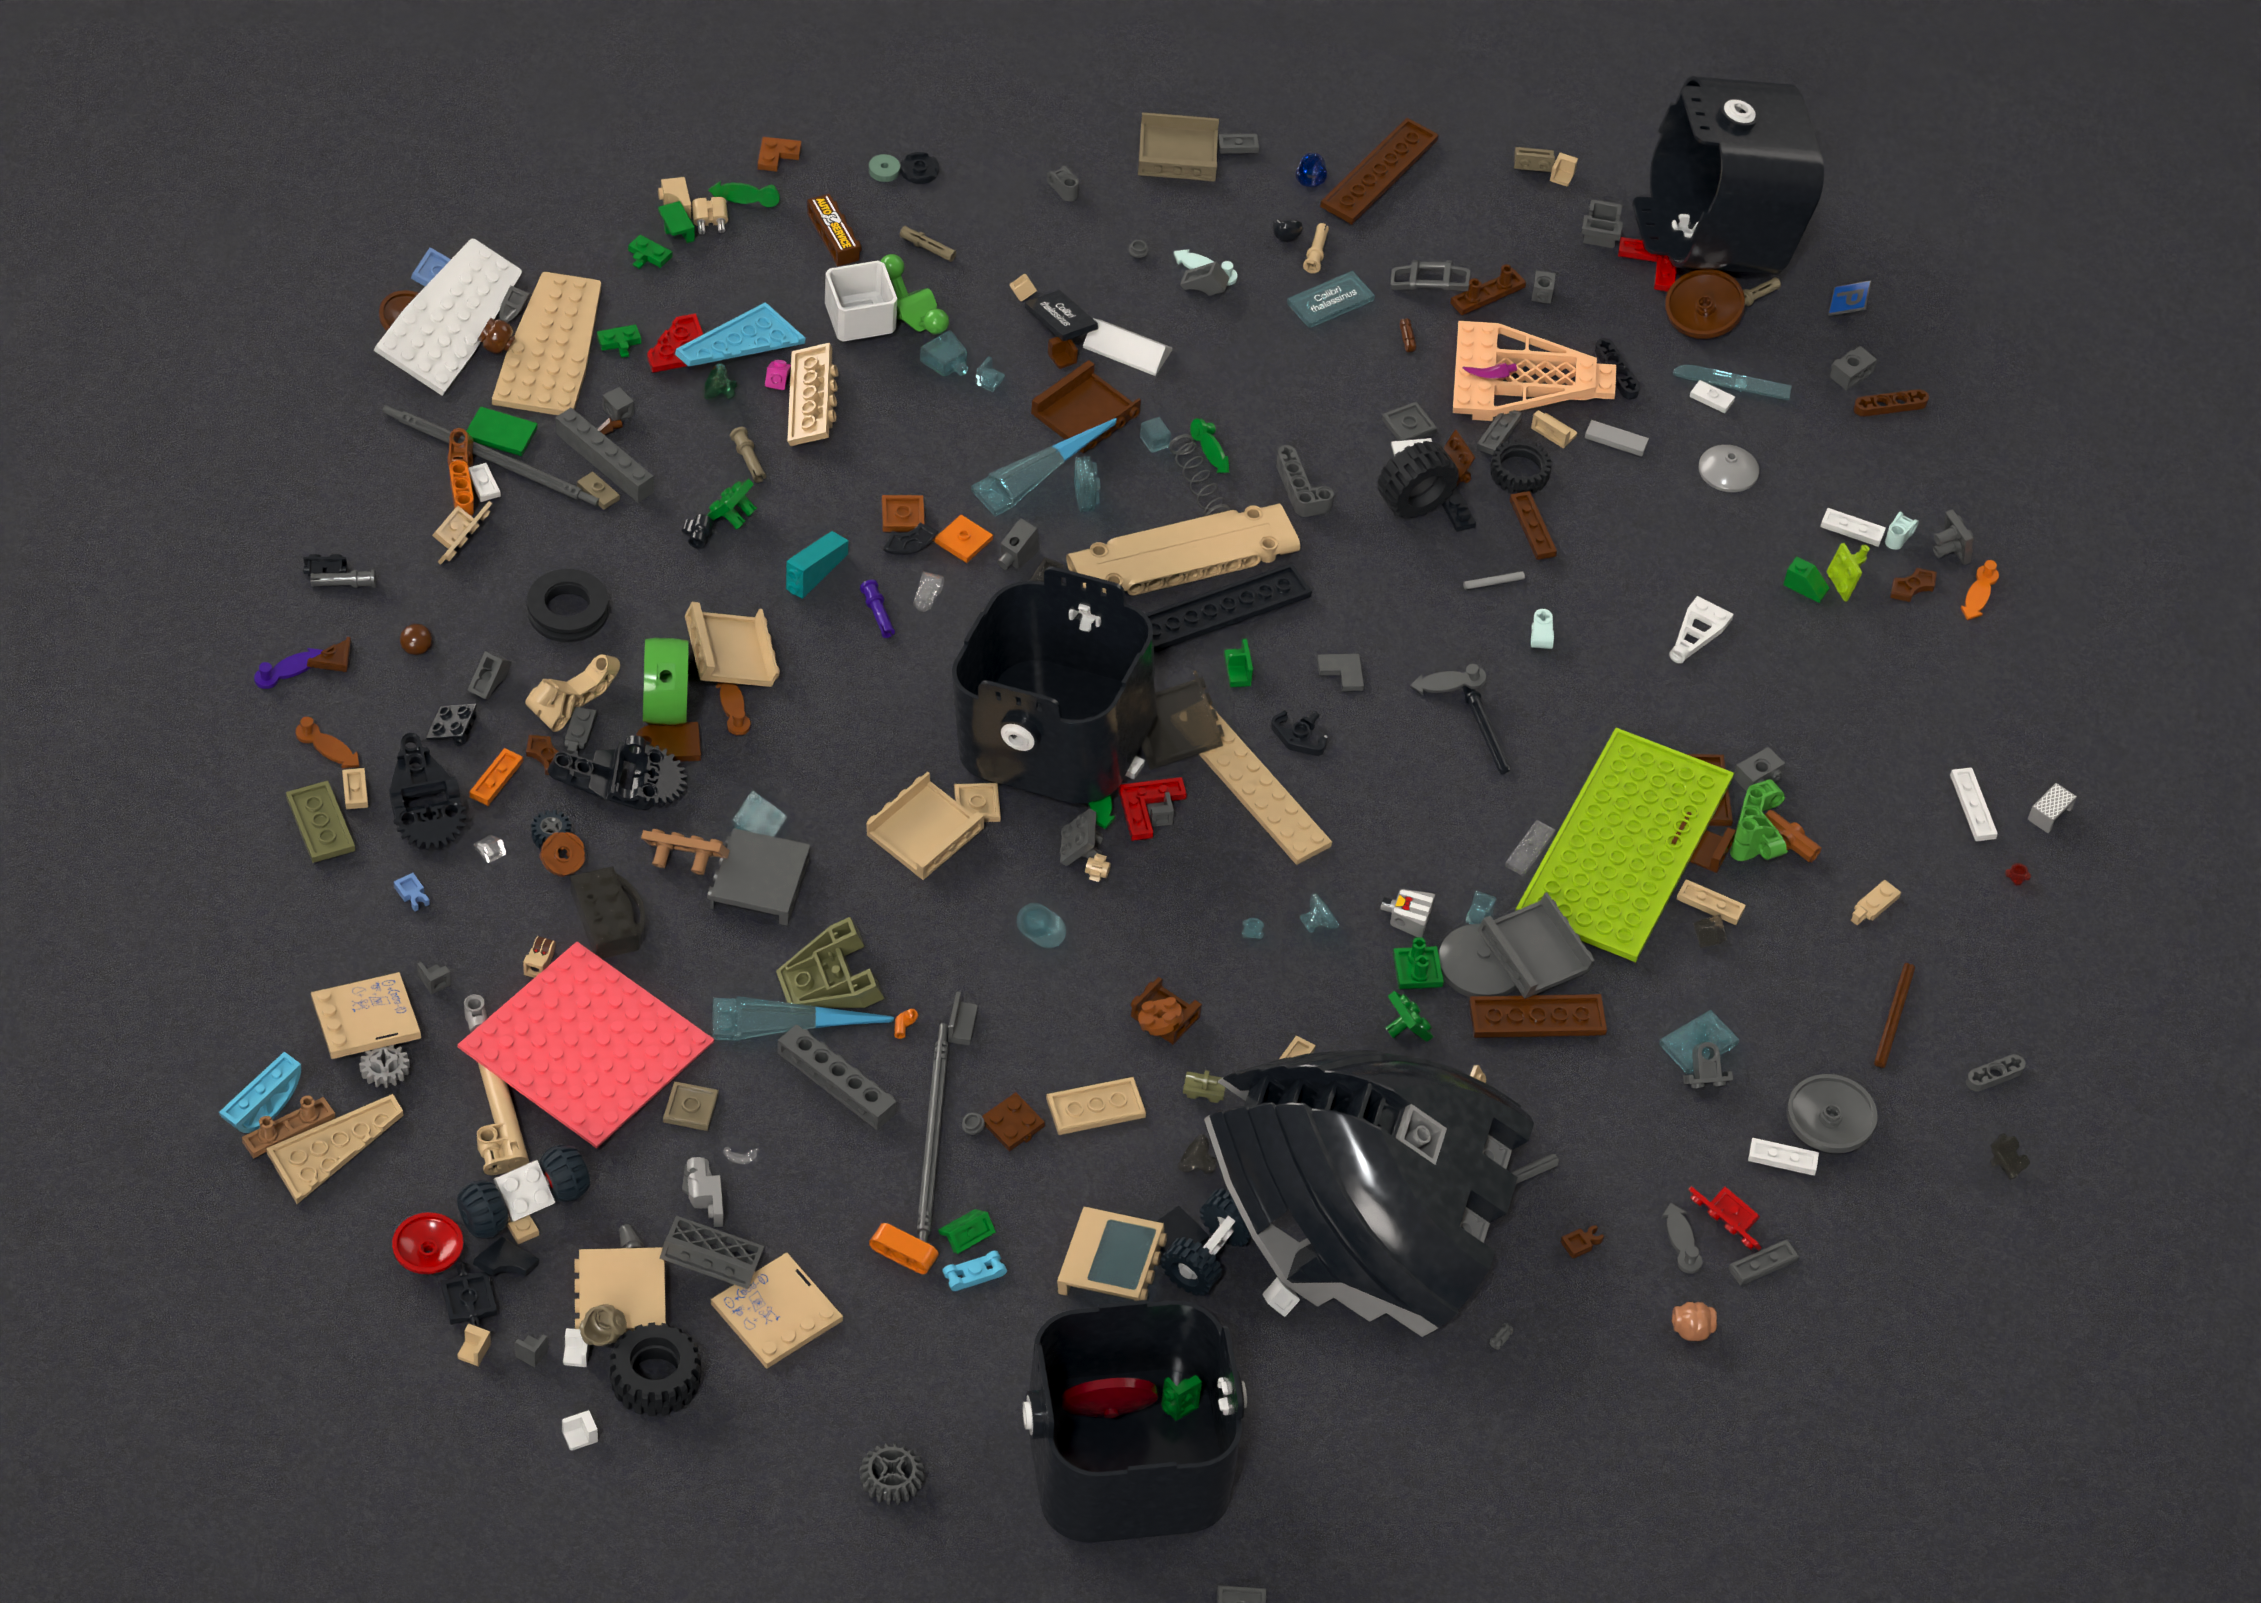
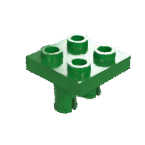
M748 478L742 483L737 481L731 488H726L720 494L722 498L720 500L717 499L709 506L710 511L707 516L713 521L720 516H724L735 529H738L746 520L733 507L735 505L740 507L747 517L757 509L745 495L754 485L753 482Z
M1417 937L1413 940L1412 948L1393 949L1399 989L1443 987L1444 981L1437 946L1426 947V941L1421 937Z

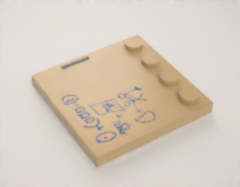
M400 972L311 992L312 1001L331 1059L421 1038L420 1029Z
M788 1253L783 1254L754 1272L748 1289L733 1285L711 1299V1305L766 1369L843 1321L841 1313Z

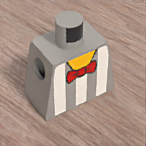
M1401 889L1396 900L1384 897L1380 909L1392 913L1391 926L1422 938L1433 908L1435 894Z

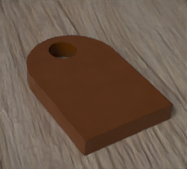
M686 722L685 724L677 725L649 724L642 727L636 733L637 736H641L650 742L649 746L655 748L658 745L661 751L667 749V756L674 754L673 761H701L698 722Z

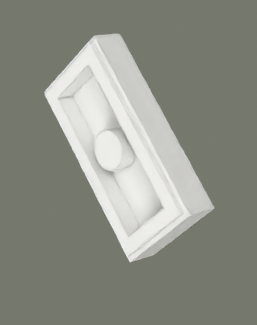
M1699 380L1690 393L1691 398L1723 413H1726L1735 399V396Z
M487 463L468 468L470 481L481 502L501 497L500 490Z

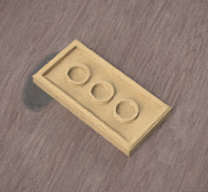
M1134 1077L1050 1093L1046 1096L1058 1135L1146 1118V1111Z

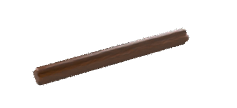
M1905 963L1874 1061L1876 1067L1884 1068L1886 1066L1914 974L1915 966L1913 964Z

